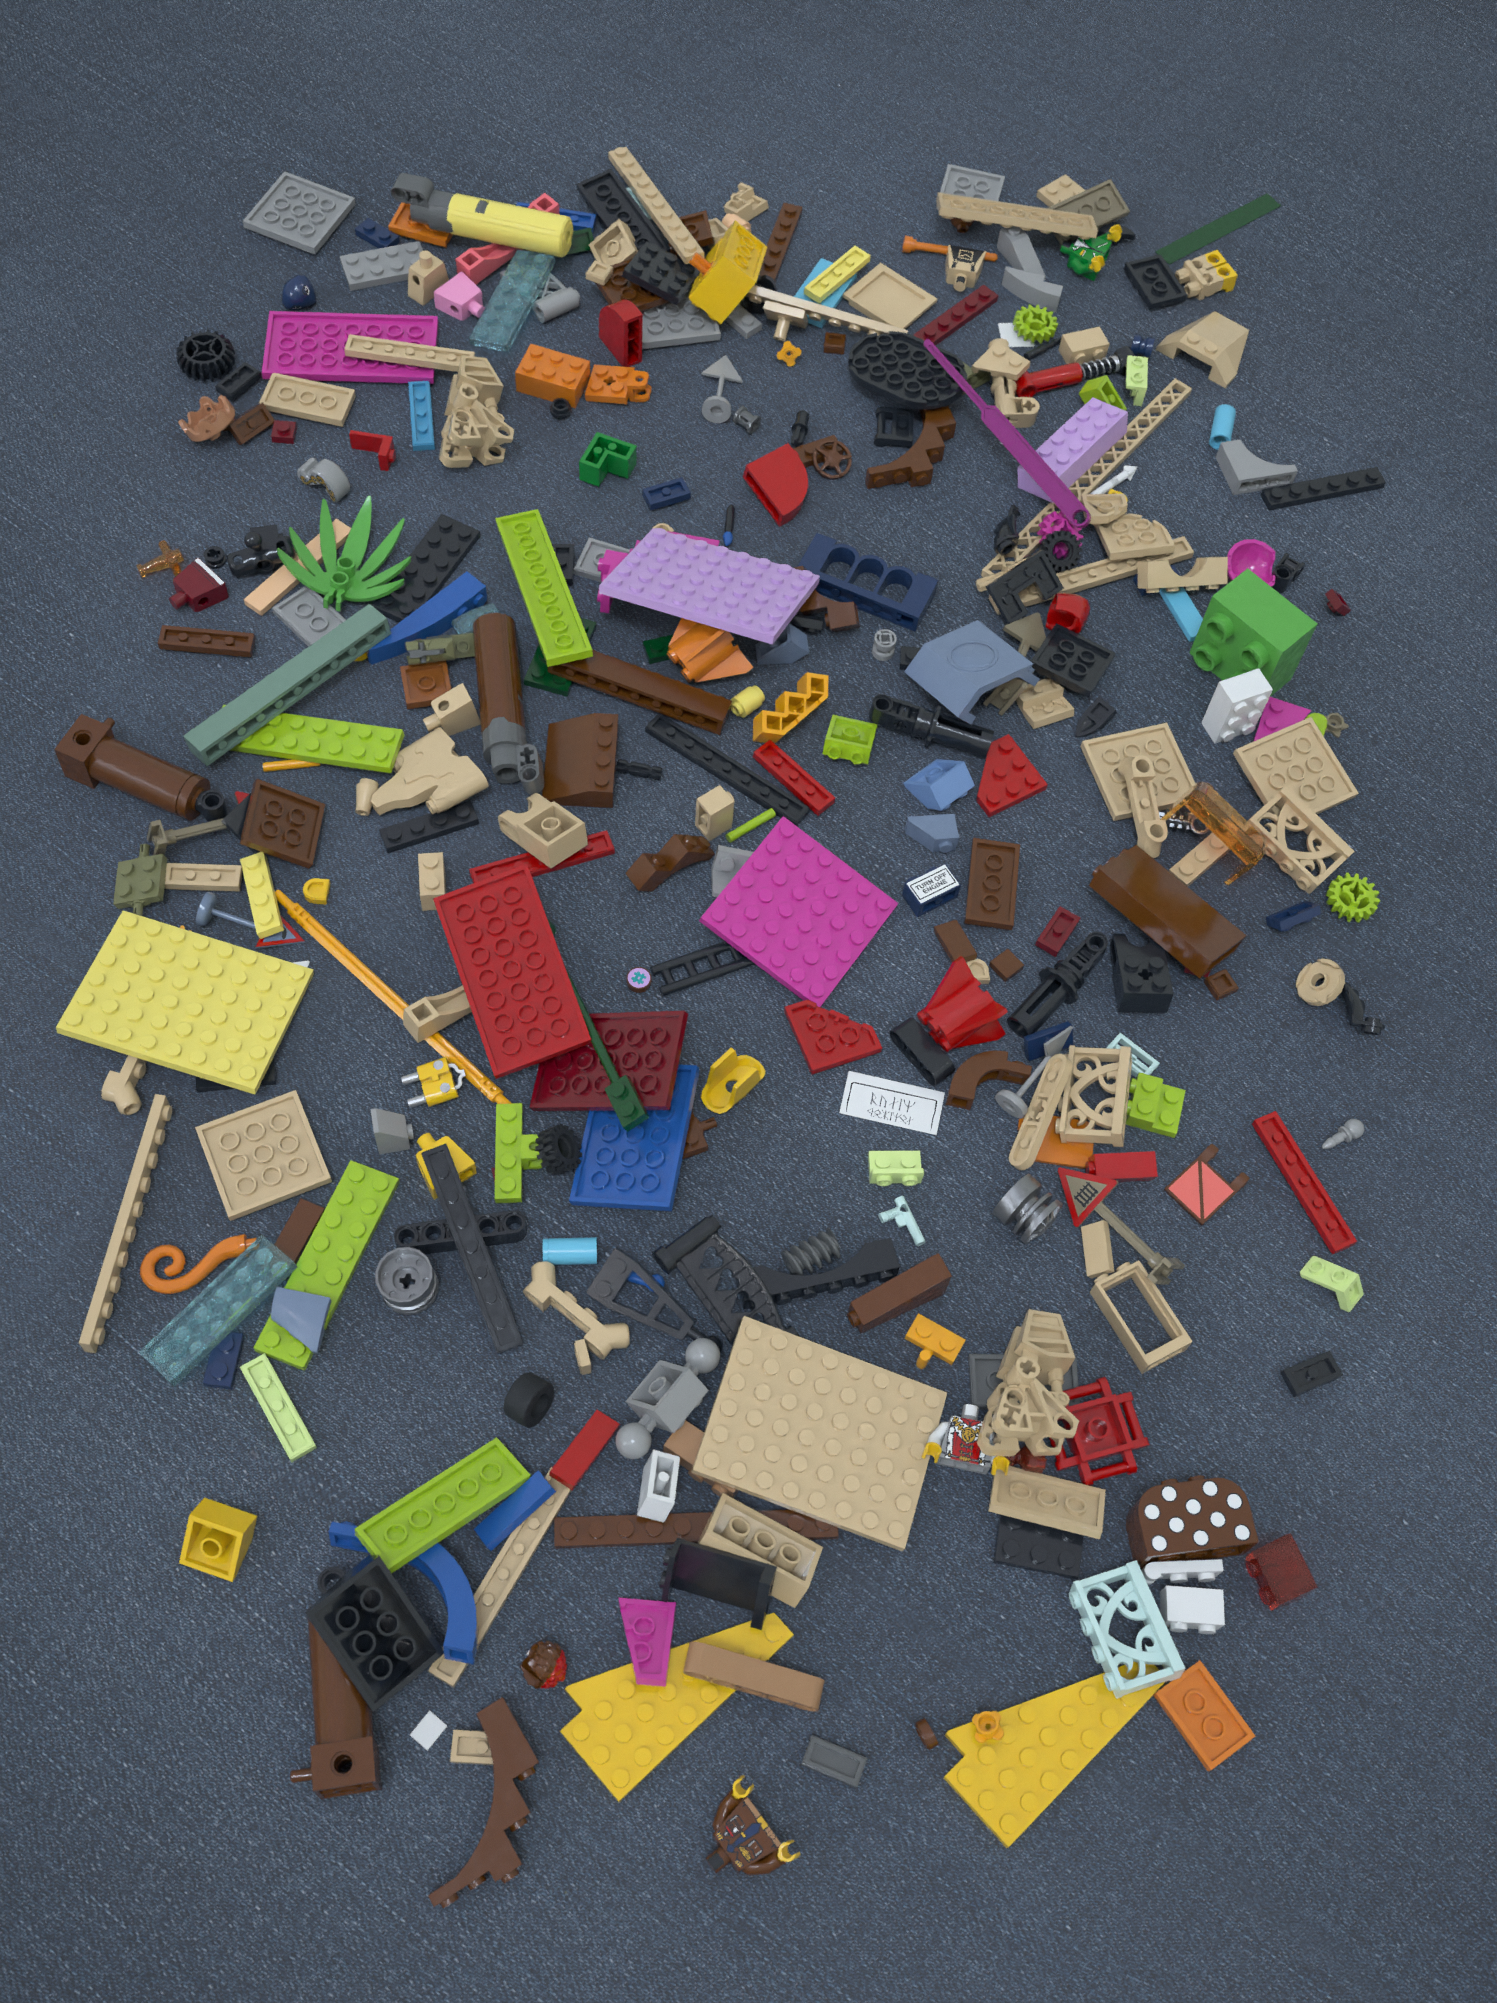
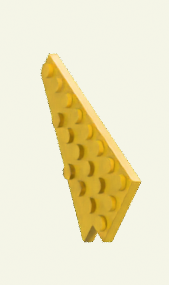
M771 1613L766 1616L762 1630L750 1627L751 1621L693 1642L705 1643L767 1662L794 1634L775 1613ZM689 1643L671 1649L666 1687L636 1684L632 1663L568 1685L565 1688L566 1693L582 1711L561 1729L560 1733L618 1802L629 1794L737 1691L684 1674L683 1669Z
M1133 1662L1132 1669L1129 1672L1126 1665L1118 1667L1120 1675L1128 1680L1136 1678L1139 1672L1138 1662ZM1145 1664V1675L1160 1671L1155 1665ZM1104 1672L998 1712L1001 1715L1000 1728L1004 1731V1736L1001 1740L989 1739L984 1743L977 1742L975 1739L976 1726L972 1722L951 1729L945 1734V1737L964 1757L943 1778L1001 1843L1008 1848L1165 1682L1116 1699L1113 1691H1109L1105 1685ZM986 1725L985 1728L990 1729L991 1726Z

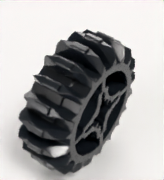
M199 330L197 334L191 332V336H184V341H180L179 347H177L176 359L182 373H185L188 378L193 377L195 381L201 379L203 382L206 379L213 381V378L221 379V375H228V371L233 370L235 351L229 339H226L224 334L219 335L217 331L210 333L207 330L202 333Z

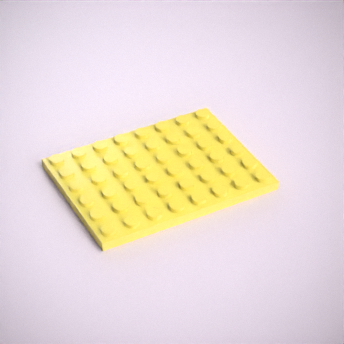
M122 911L57 1024L56 1030L57 1033L256 1094L310 984L314 972L313 969Z

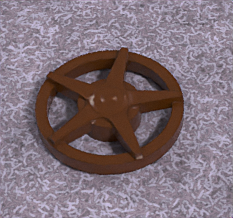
M827 439L820 442L814 449L812 462L815 470L822 477L834 480L843 477L849 471L852 456L849 449L842 442L836 439ZM825 444H833L832 449L829 451L822 450L820 447ZM837 446L841 447L846 455H840L836 451ZM817 452L823 456L824 464L821 468L816 460ZM842 460H847V467L844 472H841L839 464ZM826 467L835 469L838 475L827 474L823 469Z

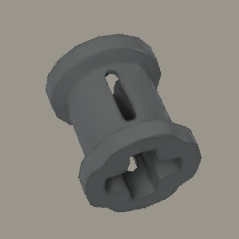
M741 406L736 411L733 422L742 425L747 429L748 433L753 434L758 429L761 418L758 415H752L745 406Z

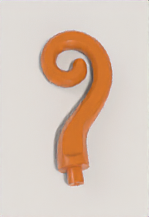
M246 1234L228 1237L217 1243L190 1272L182 1277L169 1280L161 1279L156 1275V1263L163 1257H171L173 1263L164 1269V1273L166 1276L172 1277L181 1273L184 1269L185 1256L176 1246L161 1245L145 1255L140 1267V1276L143 1283L155 1292L162 1294L180 1293L197 1285L225 1260L247 1256L250 1249L258 1248L257 1238L247 1239Z

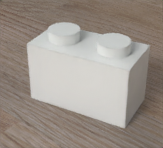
M657 1450L652 1451L643 1468L637 1516L665 1522L675 1502L680 1462L679 1456Z
M1165 1586L1160 1591V1613L1166 1627H1170L1172 1632H1186L1187 1628L1198 1629L1200 1634H1215L1217 1630L1225 1625L1223 1590Z

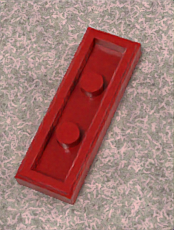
M596 1410L550 1470L549 1476L573 1491L618 1431L620 1424L599 1410Z

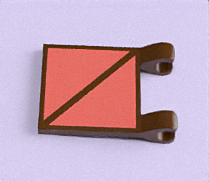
M1210 1144L1185 1170L1164 1188V1191L1201 1226L1240 1191L1250 1179L1244 1172H1241L1229 1184L1208 1164L1219 1151L1214 1144Z

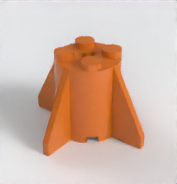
M681 618L668 645L669 651H667V656L674 665L678 663L682 667L681 674L688 683L692 680L697 683L746 674L753 668L739 649L738 644L733 647L731 642L735 639L730 632Z

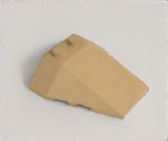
M1214 311L1167 335L1157 346L1156 350L1171 359H1174L1181 350L1212 366L1208 379L1226 388L1236 377L1249 329Z

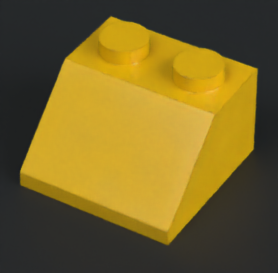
M204 1497L189 1514L179 1563L233 1582L252 1542L257 1516Z

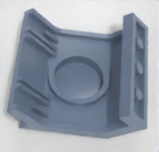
M979 620L925 643L904 671L953 714L970 725L976 718L970 710L985 692L1017 677L1022 678L1034 687L1040 680L1033 674L1035 669L1031 667L1033 665L1031 661Z

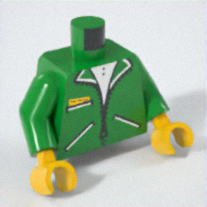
M1114 225L1109 229L1110 234L1105 233L1096 238L1087 240L1078 238L1075 244L1065 240L1060 252L1069 255L1068 268L1072 269L1077 275H1083L1094 281L1108 258L1112 244L1111 241L1117 242L1121 238V226Z

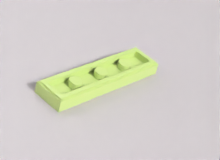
M264 1353L242 1365L240 1369L290 1461L294 1462L316 1449L317 1447L266 1354Z

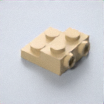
M620 219L612 223L607 230L589 244L596 261L609 266L632 259L638 253L634 244L635 238L628 225Z

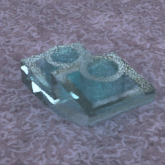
M493 603L484 605L458 616L452 620L451 624L458 634L473 633V623L482 615L500 613V611Z

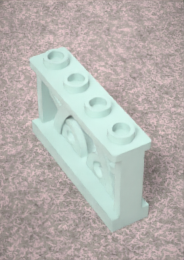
M1137 1560L1126 1563L1123 1567L1080 1581H1073L1069 1592L1071 1605L1074 1609H1078L1080 1613L1082 1631L1085 1636L1090 1637L1093 1644L1092 1653L1094 1659L1098 1664L1101 1663L1105 1672L1103 1675L1105 1685L1109 1691H1113L1116 1699L1168 1680L1173 1681L1182 1676L1185 1666ZM1122 1579L1126 1582L1115 1593L1107 1586V1584ZM1092 1589H1098L1103 1591L1110 1600L1107 1602L1105 1598L1095 1596L1094 1598L1099 1601V1606L1093 1607L1087 1599V1593ZM1124 1601L1127 1607L1129 1602H1134L1137 1610L1131 1612L1121 1602ZM1116 1609L1128 1619L1135 1621L1143 1620L1145 1627L1139 1631L1136 1637L1135 1649L1120 1643L1108 1634L1110 1621ZM1095 1616H1101L1099 1624ZM1150 1638L1153 1646L1148 1647L1145 1644V1651H1142V1639ZM1110 1651H1112V1652L1115 1653L1116 1655H1115L1114 1657H1112V1654H1111ZM1133 1661L1138 1662L1139 1672L1136 1678L1128 1680L1120 1675L1118 1671L1119 1664H1125L1129 1672L1132 1669ZM1145 1664L1163 1665V1670L1145 1675Z

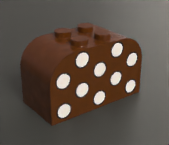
M1198 1475L1188 1478L1186 1482H1178L1177 1479L1164 1480L1161 1482V1485L1148 1489L1132 1506L1126 1518V1531L1133 1561L1137 1560L1140 1569L1150 1562L1211 1560L1241 1556L1259 1542L1246 1494L1236 1483L1225 1478L1205 1479L1204 1475Z

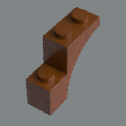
M804 566L794 567V569L801 571L807 570ZM815 589L799 609L806 615L828 611L825 614L826 626L830 627L833 632L860 628L858 609L854 602L833 601L820 595Z
M674 834L657 854L642 853L625 874L638 891L653 892L665 879L678 870L699 861L710 860L715 853L710 848L709 841L702 836Z

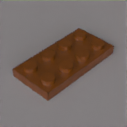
M973 838L964 924L1006 930L1013 929L1020 844Z

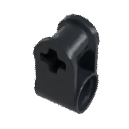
M1288 553L1284 554L1272 572V576L1275 575V584L1272 588L1280 594L1284 593L1292 582L1299 577L1305 567L1304 562H1297L1289 557L1290 554Z

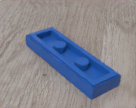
M538 1470L476 1526L474 1530L485 1546L492 1551L556 1491Z

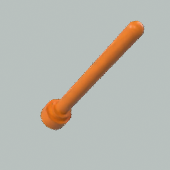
M905 236L902 252L910 253L911 251L919 250L947 255L948 246L917 242L912 236ZM986 252L984 260L995 262L998 259L997 254Z

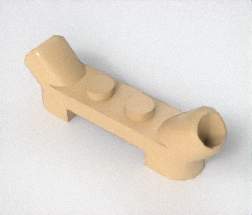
M1143 755L1125 757L1119 763L1118 770L1126 780L1138 836L1137 846L1152 858H1156L1160 855L1161 843L1167 838L1168 830L1166 821L1160 820L1152 783V780L1156 777L1152 761Z
M128 1055L120 1073L109 1071L102 1087V1099L114 1102L121 1114H134L142 1106L135 1087L138 1080L142 1079L145 1074L147 1061Z
M537 1262L532 1266V1282L523 1290V1293L542 1312L551 1304L586 1333L584 1339L587 1349L601 1359H604L612 1349H624L629 1346V1327L626 1323L601 1324L592 1310L587 1307L583 1309L577 1304L576 1298L568 1291L563 1293L556 1287L555 1266L551 1262Z

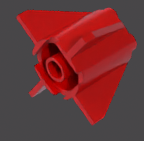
M962 956L953 961L928 1005L917 1013L921 1023L924 1026H928L930 1037L937 1044L939 1043L945 1052L953 1048L999 1040L1006 1034L998 1018L1008 1012L1007 1009L994 1001L987 990L984 992L978 987L981 983L973 976Z

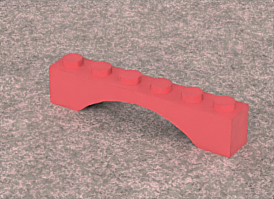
M546 193L528 206L531 209L560 214L559 204ZM495 243L479 248H469L456 258L457 274L462 271L476 285L523 249Z

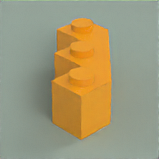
M807 672L797 681V693L784 691L775 700V712L762 710L753 719V741L766 743L771 740L776 743L828 698V675Z

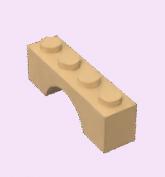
M1228 557L1197 558L1193 568L1183 576L1177 575L1172 570L1168 560L1138 561V588L1146 589V593H1157L1159 588H1166V592L1179 591V587L1185 586L1186 590H1199L1201 585H1205V589H1219V584H1227Z

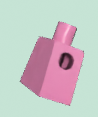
M462 271L434 291L435 308L461 321L467 319L472 314L481 318L485 313V307L482 306L481 289Z

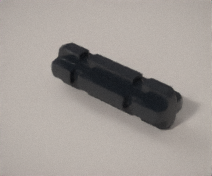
M622 759L617 761L616 771L629 772V774L661 779V767H650V765L632 761L629 763L627 760Z

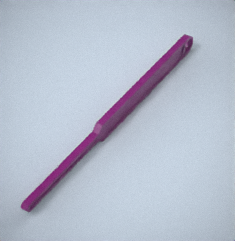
M926 339L924 346L981 410V420L1076 528L1088 526L1091 521V514L1003 413L996 406L987 405L931 340ZM1082 511L1086 512V520L1081 524L1075 523V515Z

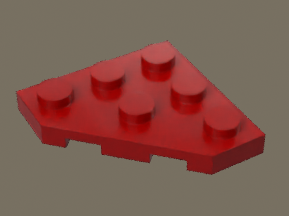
M1009 734L991 742L987 753L976 801L988 817L1046 790L1048 786Z
M808 999L784 1007V1013L811 1074L819 1073L882 1051V1046L873 1026L865 1023L859 1024L850 1020L849 1016L832 1009L828 1011L818 1007L817 1003Z

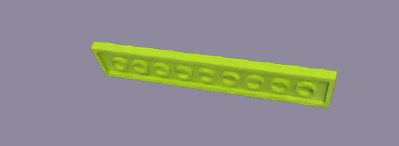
M536 509L495 518L496 526L547 666L550 667L593 657L590 642L539 510Z

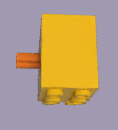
M736 220L725 232L724 237L720 238L707 254L705 259L696 252L689 261L691 265L700 271L692 286L689 299L694 306L703 309L712 320L718 321L720 324L724 322L757 282L767 250V246Z

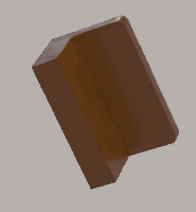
M262 402L236 417L234 422L229 424L223 431L230 430L237 443L241 445L273 424L274 418Z

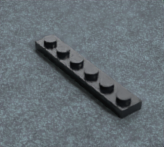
M1378 467L1266 488L1262 490L1261 497L1268 511L1382 489L1386 481Z

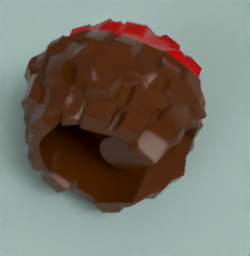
M540 1640L531 1646V1650L529 1649L526 1653L527 1657L520 1664L523 1677L527 1685H532L535 1689L553 1688L558 1682H563L565 1679L567 1668L565 1654L558 1643Z

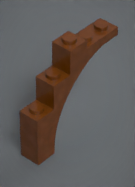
M949 406L935 409H919L923 430L918 440L904 455L889 464L867 468L865 480L867 489L907 481L910 487L931 484L934 469L931 463L942 461L945 449L943 440L954 437L956 421Z
M503 1697L476 1713L486 1734L493 1760L494 1790L490 1815L480 1842L464 1868L454 1879L428 1895L434 1907L439 1903L442 1908L447 1907L459 1899L456 1892L465 1886H468L471 1891L486 1881L484 1874L488 1871L495 1882L501 1879L503 1884L520 1874L517 1867L522 1865L504 1830L509 1827L511 1832H514L528 1822L525 1816L530 1814V1811L513 1779L518 1777L521 1782L536 1772L533 1766L539 1762Z

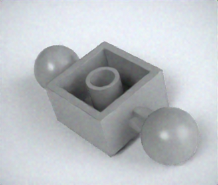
M699 1338L692 1341L685 1352L686 1364L684 1367L659 1360L626 1400V1403L640 1417L638 1423H628L619 1429L616 1435V1447L622 1456L628 1459L643 1457L651 1447L650 1433L655 1427L675 1433L677 1429L683 1426L685 1419L692 1410L700 1405L708 1389L696 1376L699 1373L705 1374L713 1371L720 1361L719 1348L712 1340Z

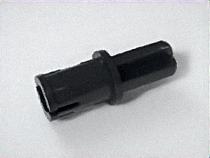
M798 411L795 423L792 425L791 445H795V447L803 444L804 437L808 433L807 424L810 417H808L809 413L806 411Z

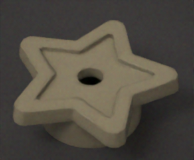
M1331 713L1325 716L1328 721L1325 732H1330L1336 738H1339L1341 730L1349 727L1348 724L1344 723V719L1339 713Z

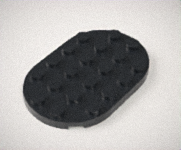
M889 331V334H881L877 336V333H873L856 342L849 352V372L858 385L901 405L910 407L912 410L949 406L964 392L924 346V340L913 335L897 331ZM936 346L967 381L964 363L953 353Z

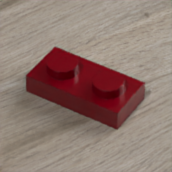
M1060 906L1037 939L1035 946L1056 957L1081 918Z

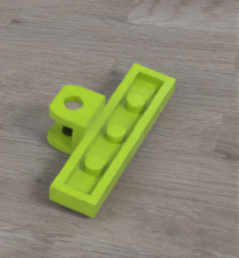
M522 1103L496 1104L495 1203L522 1202V1167L523 1170L543 1168L541 1166L542 1159L538 1160L536 1156L539 1155V1151H535V1146H538L535 1141L539 1137L537 1134L523 1135Z

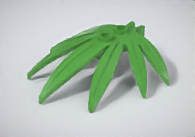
M371 496L366 498L353 523L342 555L337 560V565L333 524L327 501L322 499L320 547L326 572H323L316 559L292 527H289V535L294 549L305 568L280 548H277L279 558L297 580L313 591L325 595L323 608L328 609L329 604L333 603L336 598V611L340 612L344 600L354 602L372 601L382 598L404 585V578L392 583H385L392 580L409 565L411 556L368 579L381 567L394 549L404 527V518L399 521L365 562L360 571H358L369 542L372 511Z

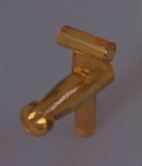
M166 541L159 542L158 545L163 554L143 565H136L141 578L145 577L147 573L163 570L171 567L174 577L182 572L179 563L184 561L179 548L171 551Z

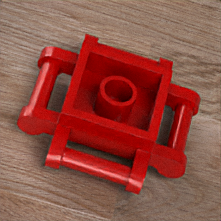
M1105 1377L1096 1379L1094 1383L1064 1390L1063 1392L1069 1396V1401L1099 1393L1102 1398L1073 1406L1068 1404L1065 1407L1079 1420L1075 1436L1073 1438H1066L1070 1452L1074 1454V1457L1067 1458L1062 1445L1061 1452L1055 1455L1057 1471L1078 1466L1081 1483L1088 1486L1093 1485L1094 1481L1127 1473L1130 1475L1137 1473V1465L1132 1450L1142 1449L1150 1446L1148 1438L1144 1437L1132 1403L1134 1401L1132 1392L1112 1395L1109 1383ZM1120 1405H1122V1408H1123V1411H1124L1126 1420H1127V1422H1128V1425H1129V1428H1130V1431H1131L1133 1440H1131V1437H1130V1434H1129V1431H1128V1428H1127V1425H1126L1124 1416H1123V1414H1122ZM1062 1418L1057 1420L1063 1421L1064 1429L1071 1430V1426L1067 1420ZM1049 1438V1439H1050V1442H1051V1445H1052V1448H1055V1447H1056L1055 1441H1054L1053 1439ZM1121 1454L1123 1462L1090 1470L1088 1464L1089 1462Z

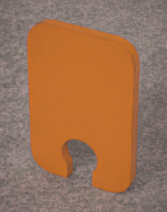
M1053 1116L1034 1162L1085 1169L1086 1161L1093 1155L1094 1143H1061L1060 1134H1056L1055 1131L1056 1119H1061V1117ZM1019 1118L1017 1130H1020L1024 1118ZM1072 1119L1070 1122V1126L1073 1129H1084L1089 1124L1086 1121L1083 1125L1078 1126L1077 1123L1080 1121L1078 1119Z

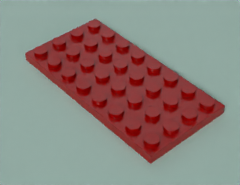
M527 864L433 898L496 1079L591 1044L589 1031Z

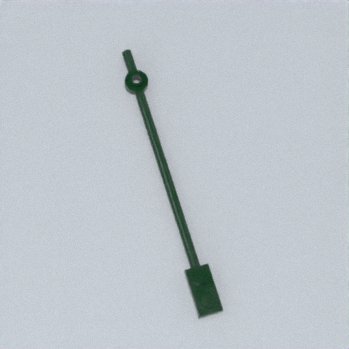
M548 919L553 935H555V925ZM566 968L589 1031L591 1043L611 1082V1085L604 1090L622 1127L629 1132L650 1117L631 1079L627 1075L620 1078Z

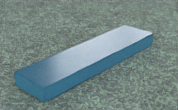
M408 382L413 451L435 450L430 382Z

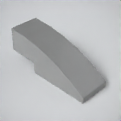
M1010 267L1005 268L1002 286L1017 297L1032 305H1039L1042 309L1047 307V310L1052 312L1057 311L1063 288L1061 285L1044 282V275Z

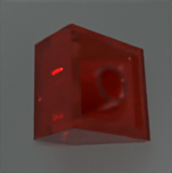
M1291 1533L1252 1551L1245 1557L1248 1573L1252 1578L1256 1579L1260 1588V1598L1265 1605L1269 1606L1270 1611L1301 1600L1318 1588Z

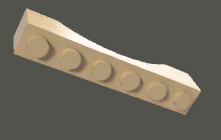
M463 985L444 994L424 997L404 1009L403 1025L417 1043L472 1012Z

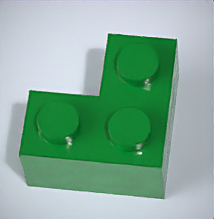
M596 432L579 461V480L599 487L608 472L628 479L636 466L637 446Z

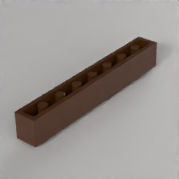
M592 649L593 657L548 667L549 673L655 712H660L663 715L718 735L721 734L730 713L731 700L605 655Z

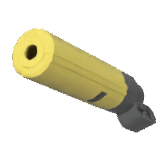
M406 173L398 175L391 189V195L395 200L410 204L412 221L429 225L432 230L562 258L567 255L571 247L573 224L569 216L458 193L434 190V184L428 178Z

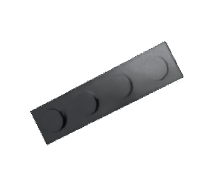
M469 800L439 814L429 813L379 829V833L387 853H391L478 825L479 820Z

